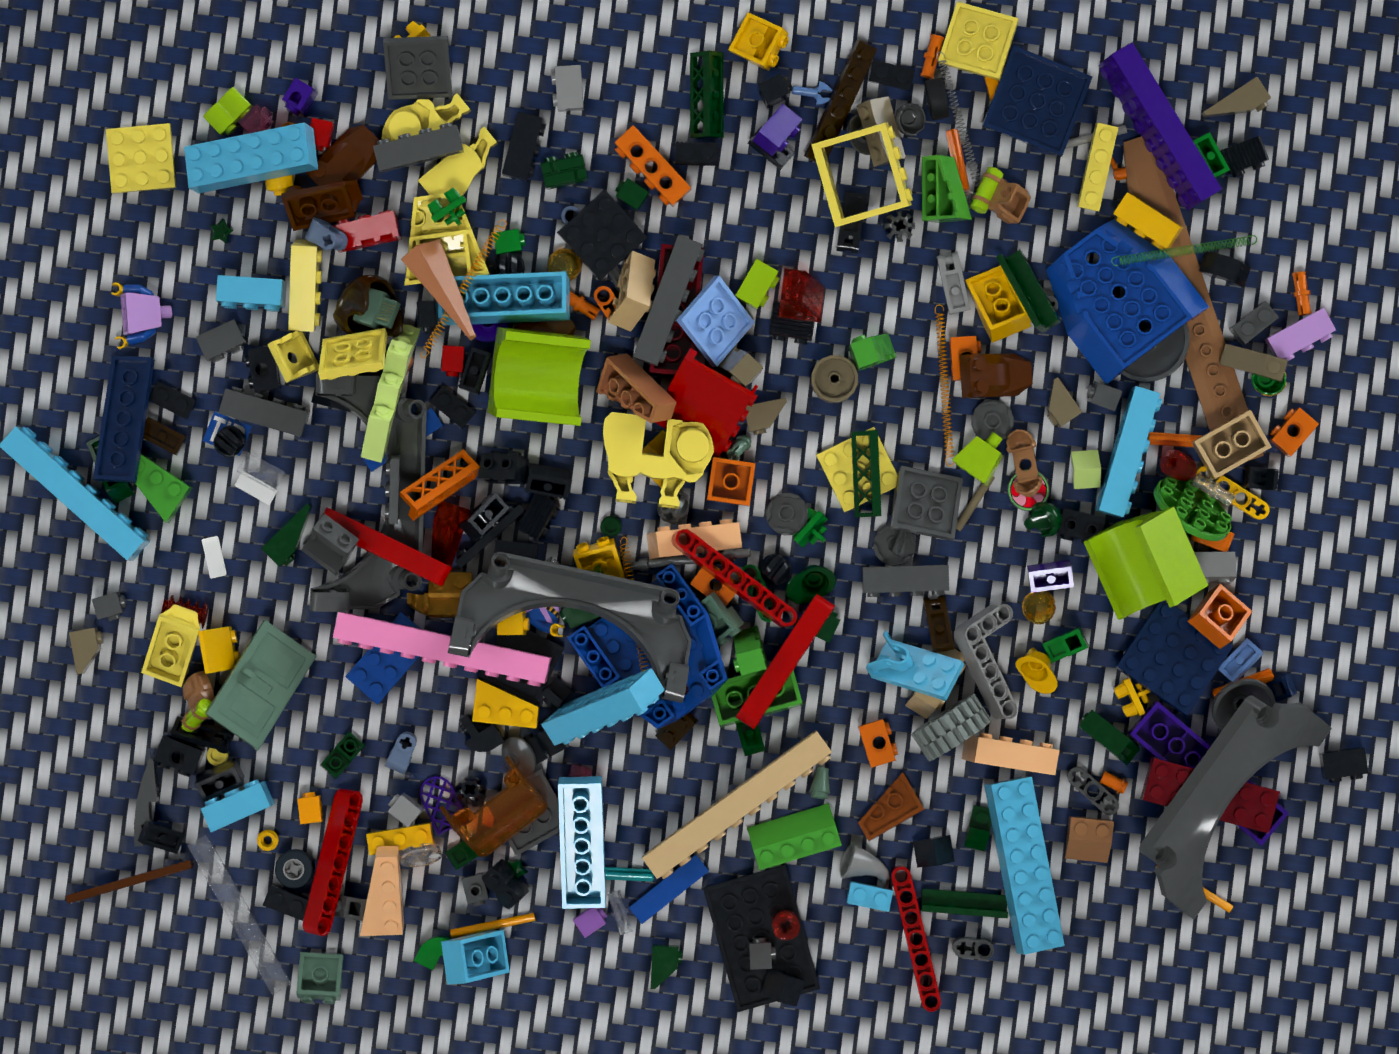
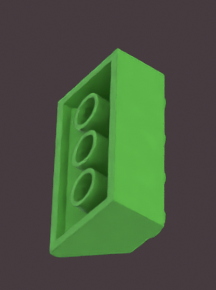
M767 669L729 678L712 696L720 728L742 722L736 716ZM794 670L764 716L803 706Z
M829 803L747 827L759 871L842 846Z

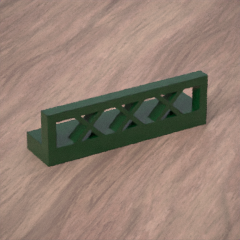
M709 50L690 53V138L693 139L705 137L724 138L722 52ZM698 57H703V65L699 69ZM700 78L703 80V87L701 88V90L698 89V81L700 80ZM700 100L703 101V108L701 111L698 110V102ZM700 121L703 123V133H698Z
M1019 249L1008 257L1003 254L998 255L996 258L1034 327L1044 333L1060 323L1061 320L1023 252Z
M878 430L851 432L855 518L881 517ZM856 436H868L869 445L863 451L856 445ZM868 448H869V456L865 453V452L868 450ZM856 449L861 453L858 457ZM862 455L870 461V466L865 472L857 467V460ZM857 470L862 474L859 478ZM869 470H870V478L866 475V473H867ZM863 476L871 483V488L865 494L858 488V482ZM870 491H871V499L867 496V494H868ZM858 492L863 495L860 500L858 497ZM864 498L871 503V513H859V503Z
M922 888L920 907L922 912L1008 918L1006 895Z

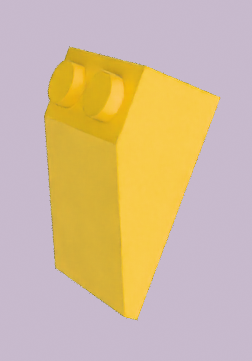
M1001 265L965 280L979 317L992 343L1031 327V320Z
M228 626L198 631L205 674L232 670L241 657L240 652L235 650L234 643H237L236 630H232V627Z

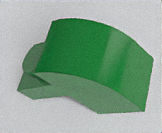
M1081 627L1070 630L1042 644L1051 663L1074 655L1089 647Z
M434 936L425 941L414 961L434 970L440 956H443L441 942L449 940V937Z

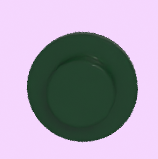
M607 516L602 520L600 529L605 536L615 537L621 532L622 524L617 517Z

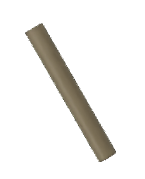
M992 477L987 487L981 483L958 519L956 530L961 532L995 477Z

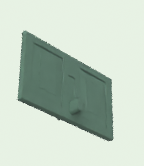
M263 620L205 714L258 751L317 657L316 654L311 653L268 621Z

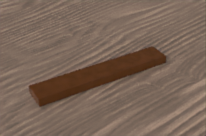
M189 859L71 893L65 896L66 901L70 904L193 868V860Z

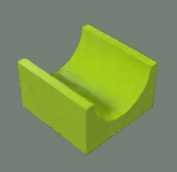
M497 327L487 412L499 418L581 426L582 417L579 414L578 408L579 377L583 358L586 351L590 349L591 340L577 335Z
M1174 507L1116 522L1084 541V545L1118 620L1165 600L1169 607L1176 606L1209 586Z

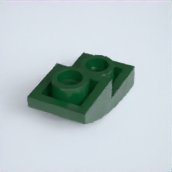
M348 732L320 766L333 778L337 779L365 745L351 732Z

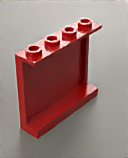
M690 348L666 391L676 401L671 419L703 423L712 437L713 456L719 458L722 451L727 453L732 441L729 440L730 437L735 438L741 427L737 425L739 420L744 422L748 415L747 406L752 407L758 396L754 393L758 386L755 384L752 391L695 360L698 352ZM668 420L655 422L667 429Z

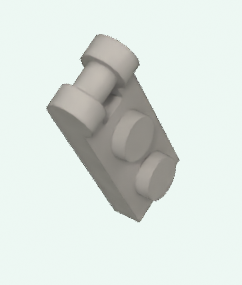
M953 252L945 257L943 255L936 256L949 315L970 310L958 252ZM953 264L954 269L947 271L945 265Z

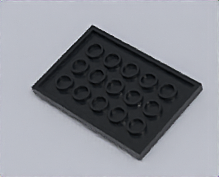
M785 864L703 887L738 1012L776 1002L761 994L769 969L750 970L749 942H754L753 938L766 937V941H771V946H775L776 959H772V969L804 980L805 983L801 994L820 989Z

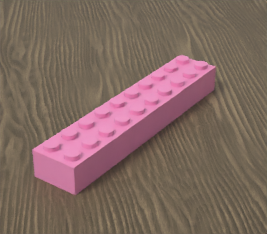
M338 612L333 638L338 639L337 643L352 645V642L359 643V648L371 650L374 646L380 648L379 652L394 654V651L401 652V657L415 659V656H420L423 662L433 664L436 663V660L443 661V666L457 668V665L464 666L465 671L476 673L478 669L484 670L485 675L499 677V674L507 675L506 680L520 682L521 678L528 680L527 684L538 687L541 686V683L545 684L547 682L552 657L483 642H478L469 658L448 653L451 635L346 612Z

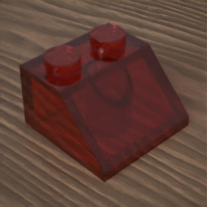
M784 268L778 317L821 323L825 288L806 271Z

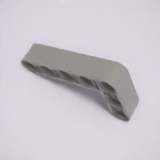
M1008 604L989 605L959 625L954 631L955 641L990 714L995 719H1012L1016 716L1018 709L985 640L987 636L1012 620L1013 610Z

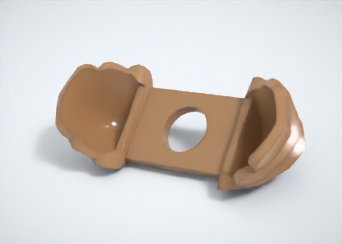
M1016 429L1008 435L1006 440V450L1008 453L1013 454L1017 482H1014L1013 486L1017 493L1033 497L1041 488L1043 479L1042 476L1038 475L1034 453L1036 442L1029 432ZM1024 459H1029L1032 463L1031 468L1027 471L1020 469V463Z

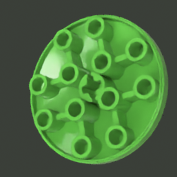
M1166 477L1160 480L1154 488V498L1159 508L1164 510L1174 507L1187 533L1209 541L1223 540L1231 530V516L1217 501V496L1214 493L1204 491L1195 481Z

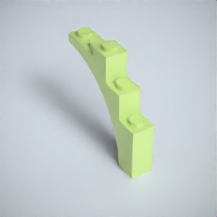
M403 324L401 335L391 340L387 350L383 373L378 382L374 405L368 418L361 453L362 458L382 463L386 453L402 386L420 335V329L412 325Z

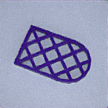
M434 776L423 782L420 788V798L437 835H440L469 821L460 800H457L458 804L451 802L453 795L456 798V792L451 783L444 777ZM434 779L432 784L428 783L429 780ZM437 779L444 780L443 787L435 785ZM446 783H448L451 790L445 788ZM425 784L431 786L429 794L422 792ZM434 787L441 790L439 797L431 795ZM444 791L451 793L449 801L442 799ZM422 794L428 796L426 803L424 802ZM430 797L438 800L436 807L428 805ZM440 801L448 803L445 811L438 808ZM450 804L458 807L456 814L448 812ZM428 808H431V809L434 810V813H433L432 816H431V814H430ZM460 808L464 817L458 815ZM437 811L444 813L442 821L435 819ZM447 814L454 817L452 824L444 822ZM457 818L464 820L455 825ZM434 821L441 823L439 830ZM443 824L450 826V828L441 831Z

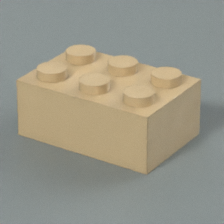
M1251 410L1242 413L1191 442L1212 480L1272 448Z

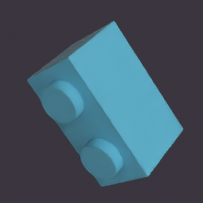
M850 880L846 903L889 912L893 890Z

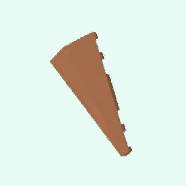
M438 239L416 245L401 260L472 341L476 334L464 306L457 282L451 271L448 258L444 252L443 244Z

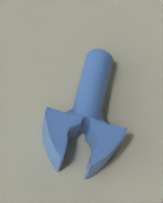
M819 81V86L815 89L793 86L791 92L794 95L814 97L817 101L816 106L828 103L830 98H823L818 93L822 91L833 92V90L825 83Z

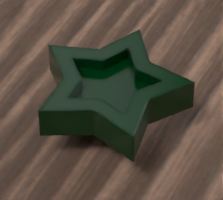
M222 218L218 224L210 225L213 231L210 240L220 239L226 243L227 236L234 230L227 227L225 219Z
M521 859L517 861L506 860L513 868L517 877L520 878L521 875L528 873L522 866Z

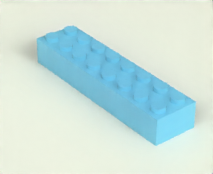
M15 426L0 443V448L128 561H134L150 543L147 539L149 535L140 527L134 528L131 525L132 520L126 514L115 511L116 505L109 499H102L99 496L101 492L92 484L86 485L83 482L85 478L79 472L68 469L67 466L69 464L62 457L54 456L51 453L53 449L45 442H38L35 439L37 435L32 430L24 426L22 428Z
M1032 776L985 784L984 787L1017 954L1025 955L1065 946Z

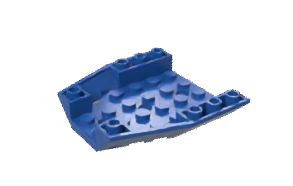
M1115 219L1095 229L1063 253L1046 269L1054 296L1058 301V308L1067 335L1106 385L1123 373L1124 369L1188 321L1195 319L1209 308L1171 256L1166 258L1164 253L1163 259H1161L1160 251H1158L1160 250L1159 248ZM1154 251H1158L1159 260L1157 259V257L1156 260H1153ZM1144 252H1151L1152 261L1150 259L1146 261L1145 259L1143 262L1142 254ZM1090 253H1096L1099 256L1098 263H1088L1087 256ZM1142 253L1140 254L1141 262L1135 263L1134 260L1132 264L1131 256H1129L1130 264L1127 263L1125 265L1124 262L1123 265L1120 264L1121 256ZM1122 287L1125 290L1124 297H1114L1112 293L1114 288ZM1142 321H1148L1151 324L1149 332L1144 333L1140 331L1139 324Z
M670 564L656 574V580L651 584L674 589L680 595L676 615H682L692 640L688 660L687 686L689 691L684 695L682 703L660 698L654 704L648 705V710L645 713L639 715L657 729L684 717L712 697L728 680L709 614L673 564ZM601 618L588 628L585 626L581 627L567 637L602 688L643 671L640 670V667H642L641 669L652 668L648 658H638L640 654H637L639 651L637 650V643L622 629L604 618Z

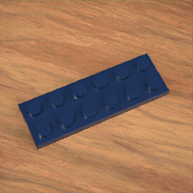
M112 356L93 476L95 481L137 482L155 359L152 357Z

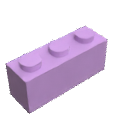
M1322 308L1266 338L1265 342L1273 356L1289 361L1295 358L1293 353L1299 350L1304 353L1313 348L1312 343L1320 339L1322 343L1332 338L1331 333L1336 331L1326 310Z

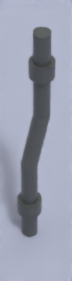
M732 548L725 549L720 554L732 562L738 558L751 557L750 548L740 550ZM697 555V557L703 558L704 555ZM671 556L651 560L643 558L638 562H631L632 564L625 565L624 567H632L625 571L641 570L643 572L650 571L651 568L669 566L670 564L696 563L687 556Z

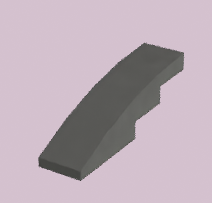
M154 758L148 760L138 792L134 819V847L145 845L138 842V838L145 821L153 823L151 802L160 801L157 761Z

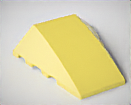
M444 193L414 197L408 252L416 245L439 239L443 244L444 252L454 276H467L466 274L472 269L475 271H470L473 275H489L484 259L480 257L477 259L481 251L466 214L459 218L462 223L459 226L455 221L447 226L444 220L450 217V214L435 223L431 218L433 215L430 213L428 204L438 199L442 207L445 208L450 202ZM459 206L454 210V212H457L461 208L463 209V206ZM476 262H477V263L479 264V265L474 264V266L477 267L478 269L472 267V266H473V263H476ZM407 267L404 286L421 284Z

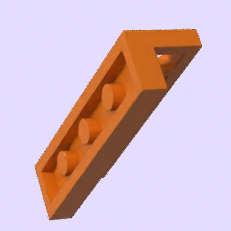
M463 449L400 491L399 496L410 506L408 516L413 521L476 479L480 466ZM463 458L468 463V466L465 468L457 467L456 461ZM443 470L452 471V477H440V472ZM426 481L437 482L434 489L424 488V484ZM410 492H419L421 496L414 502L408 494Z

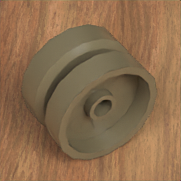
M830 355L822 358L815 365L811 374L813 392L819 399L827 403H840L847 400L854 393L858 385L856 367L849 359L840 355ZM832 375L838 376L839 380L837 383L831 382Z

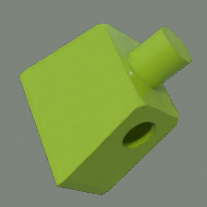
M994 432L990 434L986 441L976 436L952 461L987 487L1003 457L996 450L1003 439Z

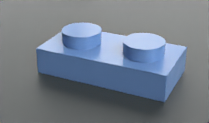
M1246 638L1221 664L1218 670L1229 681H1237L1264 653Z

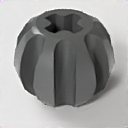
M902 210L896 211L897 217H893L890 213L886 219L891 223L883 224V230L889 229L891 231L886 236L890 240L892 236H897V242H903L902 235H905L909 240L913 234L908 229H915V223L908 222L912 216L907 213L906 217H902ZM899 221L902 222V226L905 228L901 229L900 232L896 231V226L894 225L898 224Z
M682 494L677 495L680 502L679 509L659 507L657 505L658 515L664 522L670 524L680 523L687 517L689 504Z

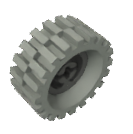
M973 693L924 723L911 735L930 762L957 747L972 735H975L992 720Z

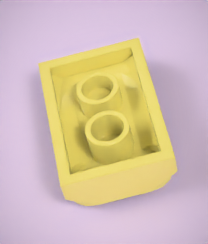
M174 604L170 609L159 615L141 673L179 687L184 685L199 636L198 631H200L198 613L196 611Z

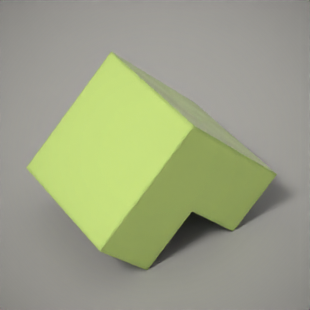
M1098 450L1071 451L1074 489L1100 488L1101 464Z

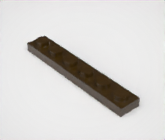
M856 40L804 157L816 162L811 144L838 137L877 52L876 48L861 40ZM834 145L825 147L827 158L829 157Z

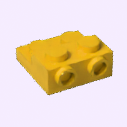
M748 12L728 50L748 60L750 63L769 71L771 67L777 65L779 60L778 53L781 48L787 46L789 33L784 28Z
M601 537L597 539V543L591 545L587 542L580 543L573 550L577 568L592 571L596 566L600 565L604 574L625 578L614 538Z

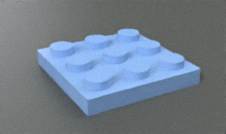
M714 276L676 320L712 367H718L755 323L720 276Z

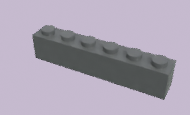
M678 235L633 358L657 367L659 362H664L667 351L664 350L667 342L671 343L675 331L671 330L674 322L678 323L676 320L682 314V311L679 310L681 302L686 303L690 293L689 290H686L689 281L694 282L697 270H694L697 261L701 263L705 250H702L703 245L701 243Z

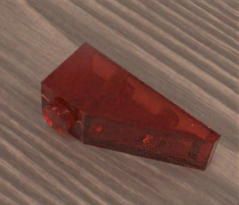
M446 501L439 503L433 520L432 558L452 567L463 534V530L458 525L470 513L469 509Z

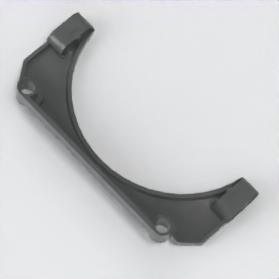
M316 374L315 395L335 401L346 407L367 426L381 376L347 375L333 380H320L319 374ZM403 390L400 393L387 450L384 455L386 462L391 460L392 455H400L399 493L425 475L426 405L421 400L405 398L406 392ZM415 403L417 411L412 414L411 406ZM410 492L408 495L415 502L420 498L421 493ZM399 496L398 524H389V519H385L380 533L423 553L424 514L413 521L408 516L410 506ZM368 552L355 567L341 577L310 589V611L347 612L352 609H378L400 595L399 589L417 590L421 586L422 577ZM411 575L412 582L407 586L406 578Z
M497 552L491 558L488 574L481 572L461 591L448 653L469 658L478 642L488 631L501 621L517 613L542 607L579 609L608 620L628 634L642 649L654 673L665 690L660 694V698L682 703L689 673L688 660L692 640L682 615H676L680 595L674 589L514 554Z
M1252 695L1242 702L1140 844L1139 851L1159 865L1154 871L1159 882L1161 895L1170 900V903L1192 919L1196 918L1207 902L1202 884L1205 854L1212 834L1225 809L1241 787L1260 768L1275 757L1301 746L1319 747L1332 729L1326 722L1301 703H1275L1271 708Z

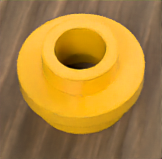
M269 829L263 830L257 837V844L264 851L275 849L279 842L276 832ZM266 836L272 838L271 844L265 843L264 838Z

